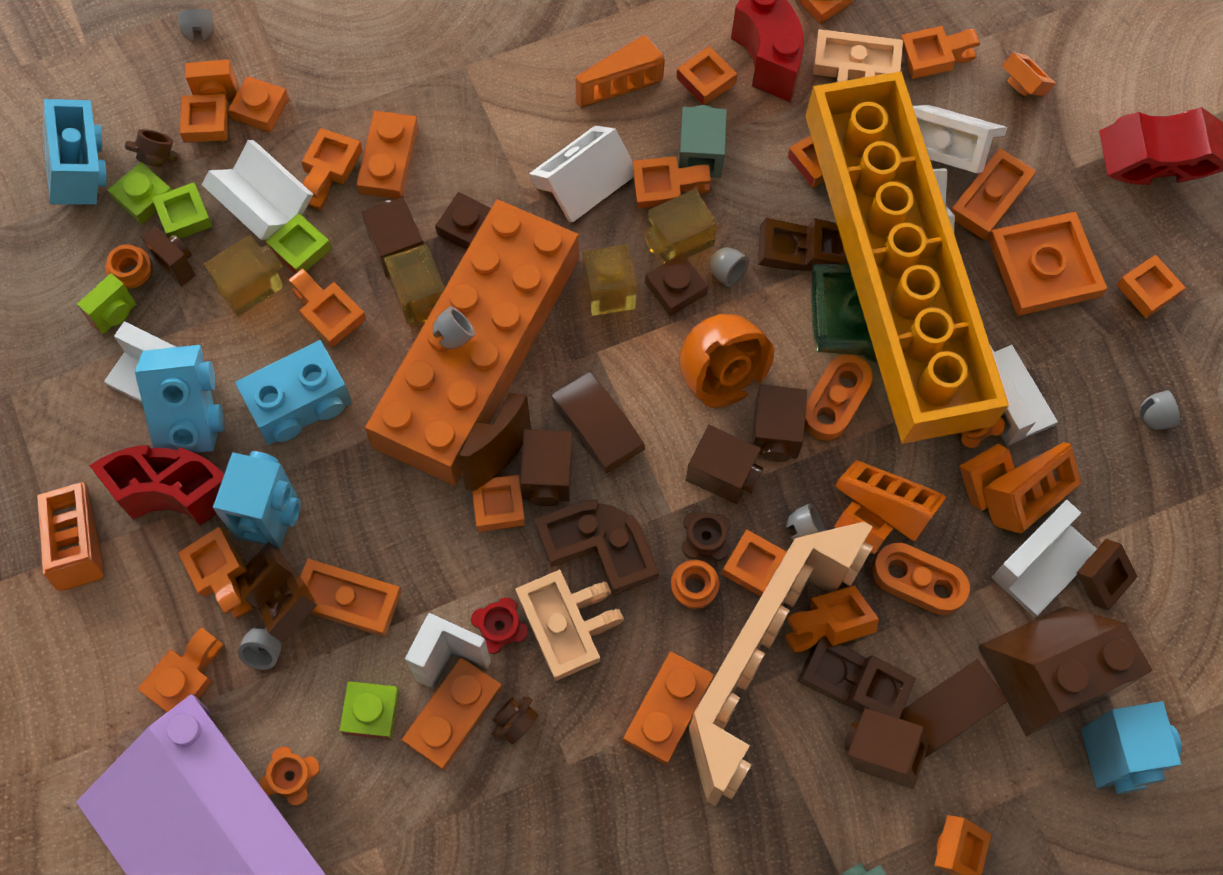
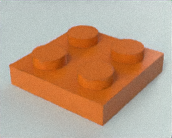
M1076 211L994 229L987 238L1017 316L1100 298L1108 289Z

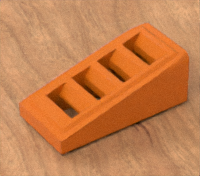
M646 35L637 38L576 76V103L582 108L662 81L665 65L663 54Z
M1063 442L998 477L983 488L992 523L996 527L1022 534L1082 484L1072 445ZM1055 468L1059 479L1058 481H1055L1053 470Z
M858 460L854 461L835 484L838 490L912 541H916L946 499V496L933 489Z
M80 482L37 495L44 576L58 591H64L103 579L102 556L86 483ZM76 505V510L54 516V511ZM78 524L76 527L57 532L58 529ZM76 543L80 544L75 547L61 550V548L65 546L73 545Z

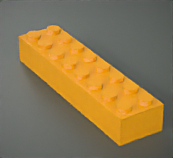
M902 71L813 86L805 117L901 443L905 444L994 426L1009 407V403Z

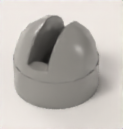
M192 9L177 13L180 31L186 39L195 42L193 32L201 31L203 41L211 36L214 28L212 10Z
M731 247L720 248L713 253L710 259L711 273L726 287L735 285L743 277L749 265V258Z
M452 306L443 311L433 323V336L435 338L444 336L440 341V345L447 349H457L475 336V330L469 320Z
M1169 390L1155 393L1146 398L1141 404L1139 414L1147 427L1154 430H1165L1179 426L1180 414L1178 406Z
M811 503L796 509L787 519L786 529L795 527L797 534L790 537L793 541L797 537L826 531L818 510Z
M254 627L243 637L238 649V656L243 663L254 669H271L277 663L281 653L282 642L269 634L267 628Z

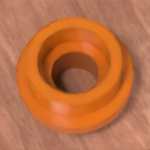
M128 244L114 248L109 253L105 265L106 275L108 276L112 273L127 289L143 285L151 276L153 269L149 255L143 249ZM136 265L133 270L124 273L128 266Z
M689 560L683 562L673 572L671 578L672 594L685 607L692 609L706 607L714 601L719 591L720 582L718 574L711 565L704 561ZM695 578L703 583L704 588L702 591L694 593L687 589L686 582Z

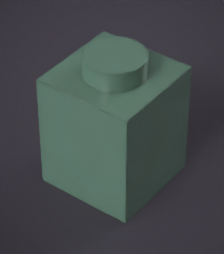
M707 105L682 108L678 168L709 165L710 177H722L725 157L727 109H717Z

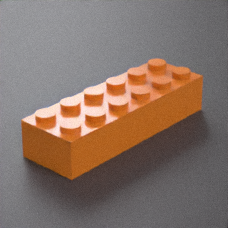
M496 199L365 426L373 449L456 486L462 475L459 455L475 422L490 424L579 261L578 233ZM449 306L458 309L469 320L475 330V336L457 349L442 347L440 341L444 336L435 338L432 333L433 323Z

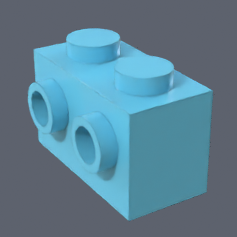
M44 99L42 134L49 203L97 205L98 187H106L105 160H98L97 151H102L101 125L94 124L91 100Z
M321 340L235 382L268 445L276 441L285 442L291 440L302 431V428L318 420L332 419L339 415L345 406L352 403L347 387Z
M201 345L142 351L135 369V376L153 448L175 450L183 448L194 453L214 451L218 433L224 432L225 420L221 404H214L211 390H215L216 384L214 367L211 361H204Z
M258 451L250 452L249 456L232 452L213 509L234 538L262 545L269 542L276 548L281 549L288 526L293 527L298 520L301 500L298 498L278 459Z
M1163 701L1112 709L1081 728L1096 788L1114 786L1116 794L1147 789V785L1166 781L1164 772L1181 765L1179 757L1182 753L1181 739L1177 729L1169 723Z

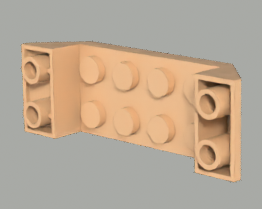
M866 522L851 524L794 539L696 708L688 734L706 801L716 807L722 795L732 800L752 765L743 759L750 745L724 730L740 699L739 696L734 694L736 687L744 691L747 690L766 654L760 651L759 647L762 644L770 649L790 612L783 605L786 603L794 607L807 581L829 593L837 591L841 582L849 586L852 585L873 546L864 542L873 527Z

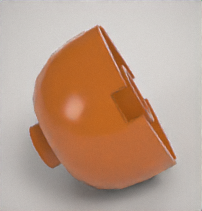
M717 314L697 324L686 336L679 351L680 373L693 395L710 408L727 407L748 396L746 391L742 389L750 385L754 379L760 384L766 378L773 364L775 349L765 333L750 320L735 314Z

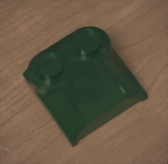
M849 264L813 265L811 275V312L813 340L817 352L864 355L867 359L878 363Z

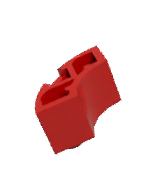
M739 0L735 7L731 39L745 47L753 59L755 69L752 86L791 102L797 85L804 50L803 30L794 8L788 0Z
M1202 107L1170 116H1150L1136 112L1118 118L1114 124L1099 130L1107 175L1121 182L1150 185L1152 178L1176 176L1177 183L1204 178L1223 171V122Z
M140 445L113 452L89 465L116 502L133 520L152 511L172 510L188 515L201 526L217 514L213 509V505L224 474L209 460L183 448L175 450L150 448L149 445Z

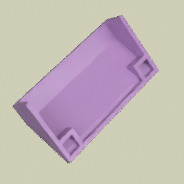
M193 694L189 695L148 726L76 801L126 875H326L209 717L212 714L211 711Z

